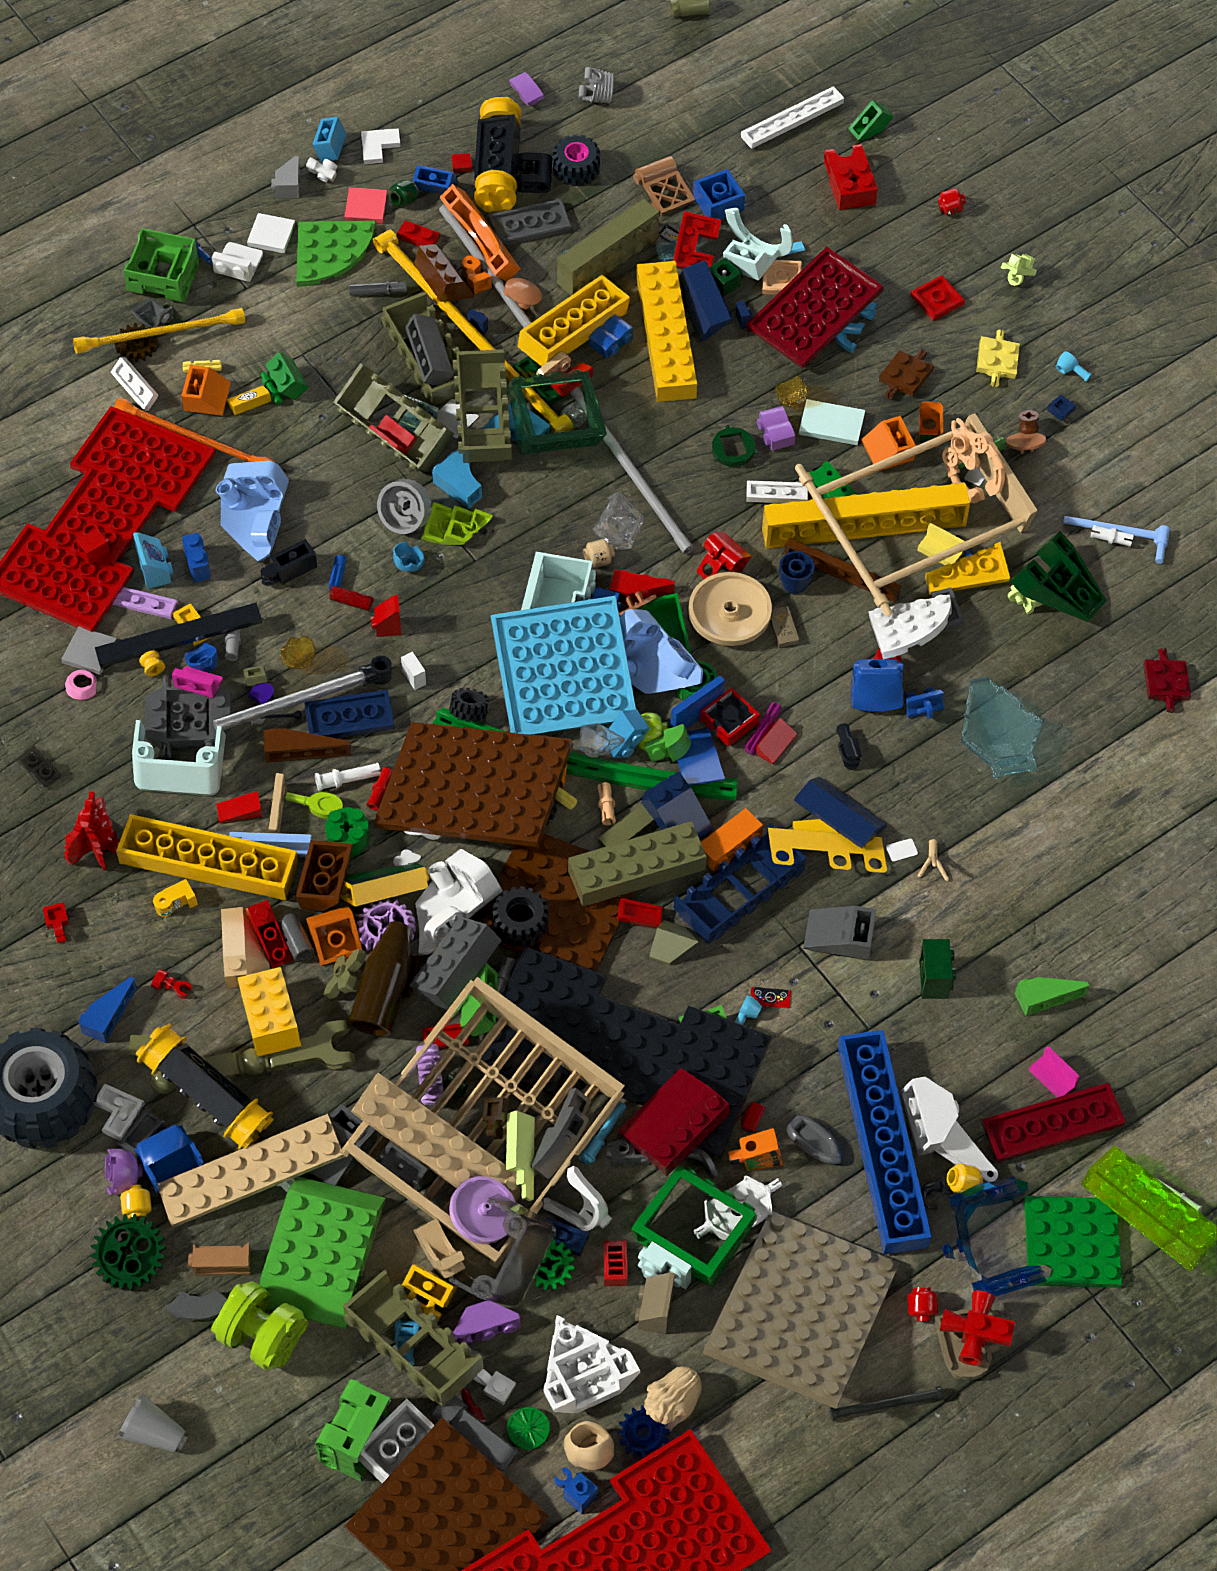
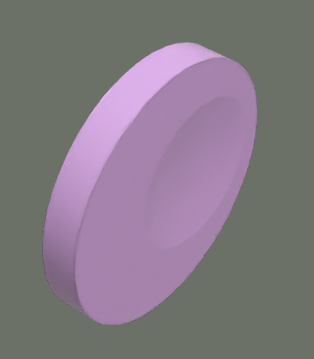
M477 1176L464 1181L454 1191L450 1200L449 1212L453 1225L463 1237L474 1243H495L504 1238L515 1224L517 1215L515 1200L506 1186L493 1178Z

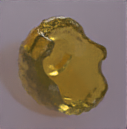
M795 376L777 385L775 392L782 405L796 407L806 400L808 387L801 377Z
M307 636L300 638L290 637L287 644L282 647L279 655L282 662L291 669H303L308 667L313 661L315 645L312 639Z

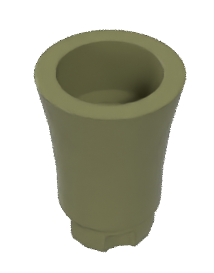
M670 0L673 18L710 14L709 0Z

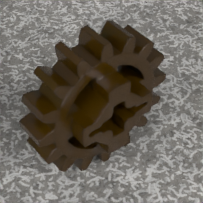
M134 323V327L126 325L127 329L121 328L120 334L144 330L145 324H142L140 327L137 326V323ZM155 335L114 343L116 353L120 354V357H127L129 362L131 359H134L135 363L140 358L146 361V356L152 357V352H156V346H158Z

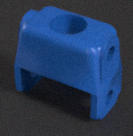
M860 659L853 663L851 680L852 709L889 711L902 708V662L899 663L896 659Z
M172 1125L141 1141L137 1148L134 1149L156 1194L160 1193L158 1183L204 1165L199 1151L182 1125Z

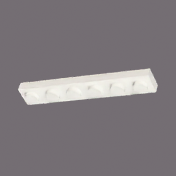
M833 86L742 131L741 138L752 149L843 104L844 97Z

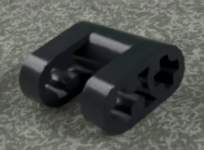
M520 153L518 169L521 171H535V174L518 175L517 191L521 193L549 192L551 190L552 156L547 153Z

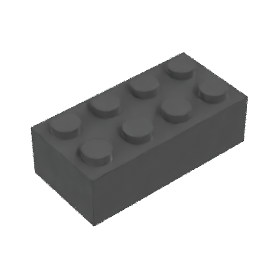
M460 916L453 923L452 928L440 941L436 950L427 959V962L420 972L416 974L409 986L423 1001L448 1010L470 980H474L502 940L487 924Z

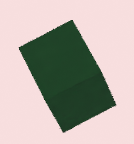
M726 257L709 267L723 297L741 286L742 272Z

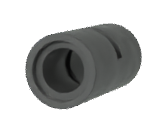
M287 914L280 918L277 923L294 960L302 962L312 957L315 950L297 914Z

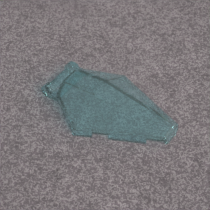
M990 677L971 680L961 743L991 767L994 779H999L1003 775L1037 771L1033 753L1043 727V721L1033 712L1028 713L1023 708V703L1003 686L998 687L990 680Z

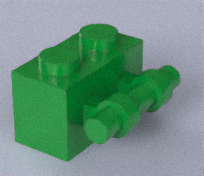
M280 352L265 364L271 375L267 371H263L260 374L263 386L268 389L271 400L276 405L283 403L281 398L283 395L296 400L309 388L294 360Z

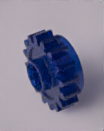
M641 1405V1409L638 1411L633 1407L630 1415L624 1414L626 1420L624 1422L619 1421L622 1430L617 1431V1434L623 1437L619 1443L621 1446L627 1445L625 1452L628 1454L633 1451L635 1459H637L639 1454H642L644 1458L647 1454L653 1453L662 1447V1443H669L665 1435H669L671 1432L669 1429L664 1428L668 1424L664 1425L653 1420L650 1415L646 1414L644 1405ZM641 1428H649L650 1433L647 1437H638V1431Z

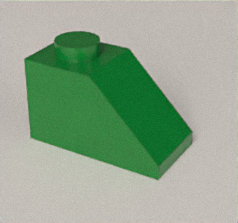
M872 100L848 129L858 141H862L883 131L894 116L884 104Z

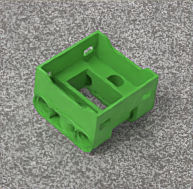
M141 228L129 263L124 268L126 290L143 295L147 291L162 294L168 300L184 303L199 266L195 239ZM147 237L155 238V241L149 240ZM159 262L172 264L167 278L155 276Z
M350 1379L339 1398V1410L331 1424H325L315 1442L318 1460L323 1465L361 1482L368 1469L359 1461L358 1457L371 1433L374 1431L378 1420L380 1421L377 1427L389 1416L386 1405L390 1404L391 1401L390 1397L366 1387L359 1381Z

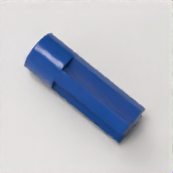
M343 555L335 556L329 589H332L334 585L337 587L341 586L347 558Z

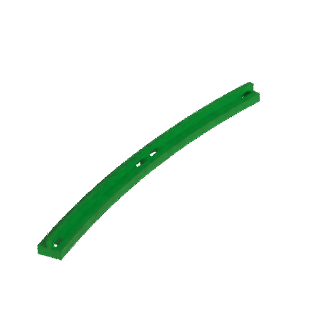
M444 707L436 712L437 717L433 721V724L505 732L478 721L472 722V720H469V722H466L465 719L459 720L458 717H454L450 713L449 709ZM443 718L448 721H451V725L443 722ZM572 751L568 761L578 764L577 766L567 764V774L647 791L676 773L605 760ZM586 766L596 767L598 771L587 769ZM725 777L723 781L690 786L698 798L736 801L737 778ZM720 787L732 788V791L720 790Z

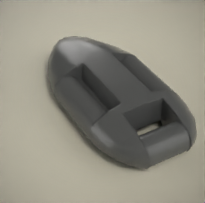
M797 1115L787 1124L786 1130L789 1137L812 1158L828 1164L842 1162V1152L838 1142L831 1133L814 1119L806 1115ZM803 1124L805 1127L798 1133L796 1129Z

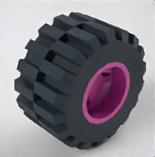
M573 134L572 137L568 135L565 136V139H560L559 143L555 144V149H553V170L555 176H558V180H564L566 185L572 183V186H576L578 183L580 186H584V182L589 184L591 179L595 180L600 172V149L597 147V143L592 142L590 137L585 138V135L577 136V134Z

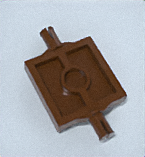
M920 349L916 356L899 351L879 375V382L890 387L885 393L887 398L892 399L897 392L906 393L913 397L933 372V365L922 361L927 355L925 350Z

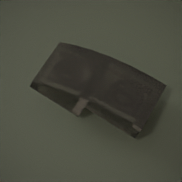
M35 746L17 758L18 763L43 788L61 776L48 759H45Z

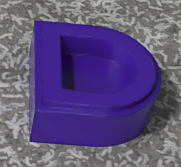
M261 683L255 685L248 695L257 703L263 704L273 700L274 690L269 683Z

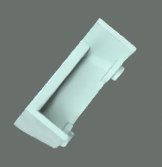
M136 720L132 758L134 783L138 789L148 792L213 796L219 791L226 734L221 726H217L215 747H202L197 752L196 762L154 759L152 745L144 742L146 729L140 720Z

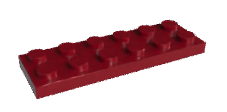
M1108 1082L982 1119L981 1124L996 1161L999 1163L1124 1126L1126 1121Z

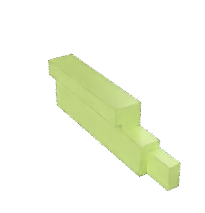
M514 1111L507 1113L506 1170L517 1172L516 1185L522 1187V1199L532 1201L534 1200V1170L531 1168V1164L534 1160L535 1117Z

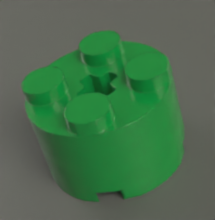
M341 808L329 813L325 823L326 840L328 842L353 844L350 858L361 854V851L365 847L367 848L370 841L368 821L363 812L357 808Z

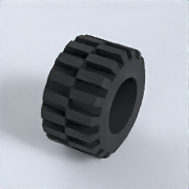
M520 886V889L512 887L510 892L505 890L502 892V896H498L496 899L497 903H494L493 924L497 936L500 939L504 938V943L506 944L511 942L514 947H517L518 944H522V947H525L528 943L534 945L536 939L540 941L543 938L542 934H546L548 926V905H546L545 898H541L539 892L534 893V889L530 887L528 890H525V886ZM520 911L527 912L533 916L525 922H516L509 918L513 913Z

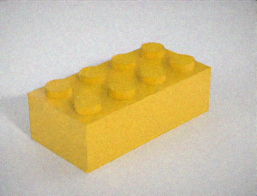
M281 967L237 977L257 1057L301 1046L296 1020Z

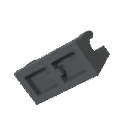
M391 1141L377 1159L378 1163L413 1189L427 1171L425 1166Z

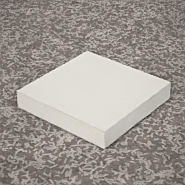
M258 213L249 235L247 246L285 253L295 227V220Z

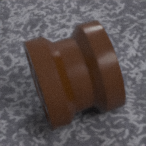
M1034 410L1022 411L1019 414V421L1021 422L1019 424V431L1024 434L1038 432L1039 424L1037 421L1039 420V414Z

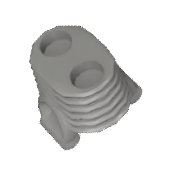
M586 67L585 82L590 83V85L579 86V100L610 104L613 95L614 74ZM592 90L593 95L586 96V91Z

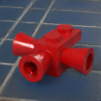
M972 1292V1311H968L967 1318L944 1308L939 1331L963 1332L961 1342L965 1344L958 1359L967 1365L979 1366L982 1364V1347H985L986 1341L1009 1347L1011 1344L1015 1321L988 1315L995 1300V1296L989 1292Z

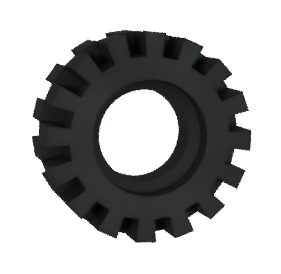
M463 688L456 689L451 696L450 713L454 717H458L459 720L465 719L466 722H469V720L476 722V719L482 721L487 716L489 698H487L486 694L483 695L482 691L477 692V689H473V691L470 688H466V690Z

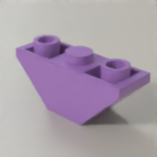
M490 1300L466 1307L453 1332L454 1340L459 1345L465 1342L470 1346L472 1342L478 1340L487 1341L502 1332L506 1334L514 1332L517 1327H520V1316L518 1313Z

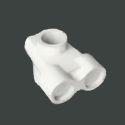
M310 157L306 164L307 170L318 174L317 177L324 182L328 180L333 182L335 180L338 166L332 161L324 159L321 164Z

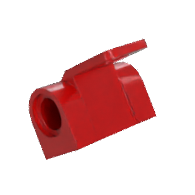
M724 531L714 532L704 542L703 547L708 553L697 568V573L703 579L718 574L722 567H726L730 572L742 573L752 556ZM706 564H710L713 568L711 575H707L704 571Z

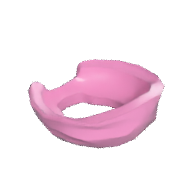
M76 670L67 677L65 682L66 692L73 699H89L96 694L97 678L90 671ZM79 675H85L92 679L91 685L83 688L77 687L73 681Z

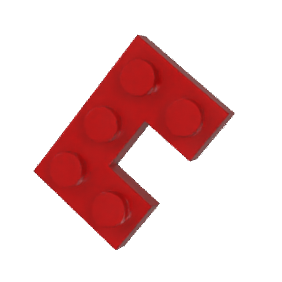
M687 211L683 212L673 257L677 269L683 270L685 267L704 260L708 263L709 267L712 266L714 256L697 252L695 249L698 236L717 241L721 220Z

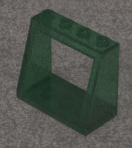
M577 369L567 374L554 372L550 376L536 374L531 378L525 379L523 376L513 378L507 385L520 455L597 446L607 435L588 371L582 372L580 369ZM580 381L590 429L535 435L522 388Z

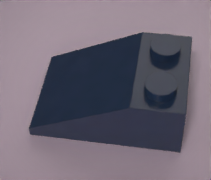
M679 771L643 794L641 804L661 830L692 821L699 839L713 831V827L692 788Z

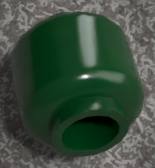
M403 179L391 186L389 198L394 205L406 207L417 199V188L411 181Z

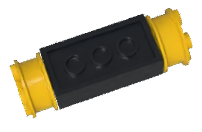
M495 97L484 101L480 107L481 118L478 120L474 171L476 188L474 200L480 208L488 213L512 209L516 203L515 192L518 181L521 126L519 119L521 117V108L510 97Z
M169 1023L161 1028L157 1027L150 1035L151 1041L147 1045L143 1044L136 1052L138 1056L137 1062L146 1064L152 1070L151 1074L153 1076L162 1071L161 1075L169 1082L173 1081L179 1086L178 1090L184 1096L193 1098L196 1101L195 1105L201 1111L209 1112L217 1125L228 1128L223 1137H229L238 1144V1150L246 1149L248 1146L255 1144L260 1138L257 1134L263 1129L266 1130L274 1121L271 1117L273 1112L265 1111L257 1104L259 1101L257 1098L251 1100L187 1043L184 1044L187 1037H180L171 1029L172 1024Z

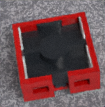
M731 687L700 711V721L710 730L715 729L717 737L729 747L759 724L760 714Z

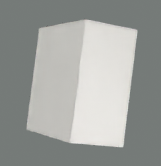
M411 652L402 656V672L413 689L417 690L425 686V670L414 653Z

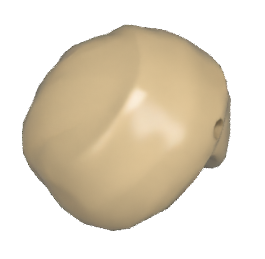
M584 1421L575 1425L565 1436L564 1451L569 1462L575 1467L597 1470L605 1467L614 1456V1442L608 1431L601 1425L591 1421Z

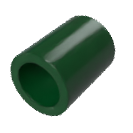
M450 1074L447 1076L443 1083V1088L446 1089L454 1079V1075ZM463 1081L454 1095L461 1098L465 1094L468 1084Z

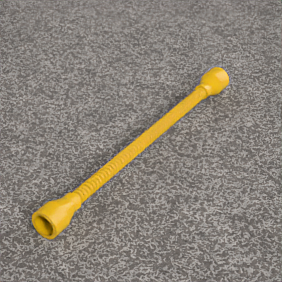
M242 308L232 309L226 314H221L219 317L188 321L102 338L77 337L73 338V345L76 354H80L100 345L117 343V341L134 340L210 326L212 324H244L245 314Z

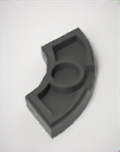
M216 1289L210 1294L200 1297L190 1296L182 1291L166 1309L170 1314L186 1321L212 1320L218 1317L227 1298Z

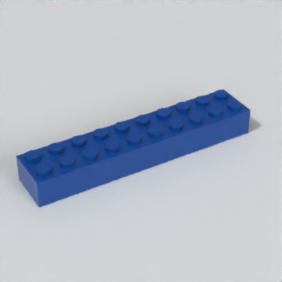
M884 1030L839 1036V1057L883 1255L929 1248L931 1241L930 1228Z

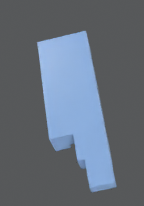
M230 832L229 834L231 837L297 851V857L305 858L310 840H312L311 835L248 832Z

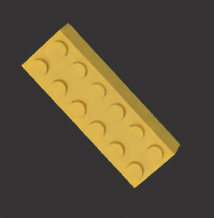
M601 275L522 329L519 334L518 348L540 366L546 364L560 352H565L568 355L588 341L590 335L597 328L603 326L611 316L616 314L621 318L628 310L630 297Z

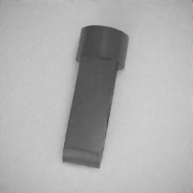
M454 1396L443 1407L438 1404L431 1416V1420L434 1423H437L441 1417L444 1418L491 1463L503 1471L507 1468L518 1453L514 1446L467 1410L468 1405L458 1397Z

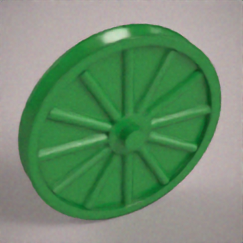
M533 1407L518 1409L508 1420V1437L520 1449H537L549 1437V1420L539 1409Z

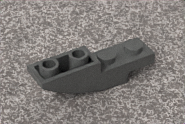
M577 1088L570 1089L554 1127L547 1128L531 1164V1168L544 1179H549L566 1160L589 1121L585 1114L591 1100Z

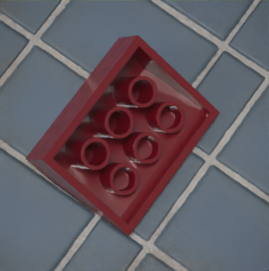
M680 1068L617 1131L667 1177L730 1114L729 1103L712 1088Z

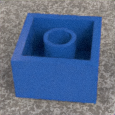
M728 169L694 181L693 196L705 216L720 220L726 217V209L738 208L739 212L744 211L745 194Z

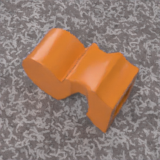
M474 256L464 257L461 262L462 274L466 278L472 292L477 294L492 288L491 275L486 272L481 273L480 260Z

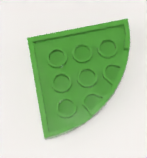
M375 221L298 222L297 287L320 284L322 280L331 277L335 279L357 265L366 255V250L373 242L376 227Z

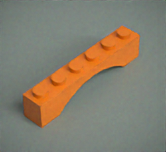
M452 184L440 196V199L477 242L484 254L486 263L493 273L507 282L521 268L467 193Z

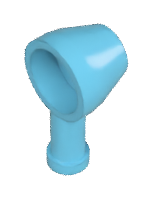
M1064 351L1060 355L1056 364L1059 372L1066 374L1073 370L1085 382L1091 378L1092 374L1082 368L1071 353Z
M747 995L735 1023L743 1025L746 1018L756 1019L762 1005L754 997Z

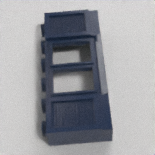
M771 823L767 826L765 836L761 839L755 836L751 840V846L745 851L739 848L735 853L734 860L729 864L725 860L721 862L719 871L713 876L707 873L703 877V884L698 888H695L693 885L690 886L684 899L681 900L678 896L674 898L673 909L708 945L712 941L721 938L725 931L730 927H735L744 915L754 912L758 904L762 901H768L777 889H783L792 878L798 877L805 870L806 857L798 849L792 848L793 865H781L773 862L768 828L775 827ZM782 850L776 852L778 860L783 862L789 860L787 852ZM748 863L770 883L755 896L733 875ZM726 880L747 900L746 903L733 913L710 893Z

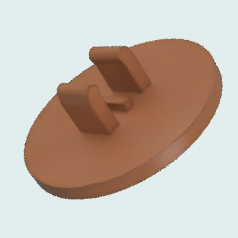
M1016 433L1006 438V445L1009 448L1019 450L1022 454H1024V450L1034 452V449L1042 447L1046 443V437L1039 433Z
M637 592L635 595L638 601L634 604L631 597L628 596L626 601L629 607L619 612V616L626 610L637 609L657 598L656 595L643 599L641 593Z

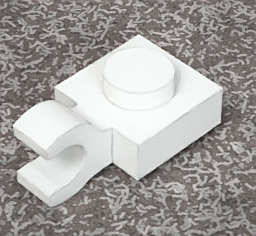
M482 1369L473 1379L486 1386L483 1390L485 1395L502 1405L505 1404L516 1387V1382L497 1371L491 1376Z

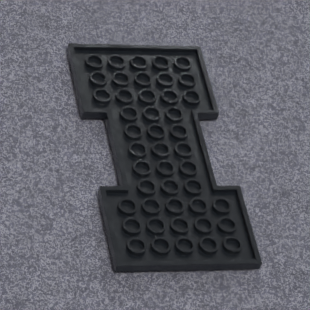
M525 946L502 996L622 1083L624 1087L621 1091L625 1093L622 1096L623 1099L643 1106L680 1068L712 1088L729 1103L730 1114L696 1148H701L706 1153L721 1158L770 1045L772 1036L691 1006L687 1007L680 1025L599 996L607 980L606 975ZM506 1024L483 1054L481 1060L492 1066L517 1032ZM489 1032L484 1033V1035H483V1037H482L480 1043L482 1042V1040L485 1038V1036H486ZM524 1038L499 1073L505 1078L511 1079L535 1045ZM542 1051L519 1083L533 1088L551 1064L553 1058ZM560 1065L542 1092L554 1096L562 1077L568 1078L571 1072ZM579 1078L578 1081H577V1082L583 1083V1084H585V1085H588V1084H586L584 1081H582L580 1078Z

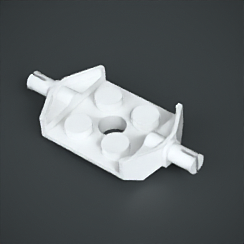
M744 1176L742 1182L727 1191L732 1193L736 1197L735 1200L743 1204L746 1202L755 1208L754 1212L757 1214V1220L752 1226L753 1228L767 1219L768 1215H772L771 1195L772 1192L782 1187V1183L777 1178L768 1185H764L748 1176ZM715 1198L708 1203L705 1200L704 1213L706 1222L693 1230L694 1234L699 1239L710 1232V1234L714 1233L722 1240H726L742 1218V1215H733L731 1208Z

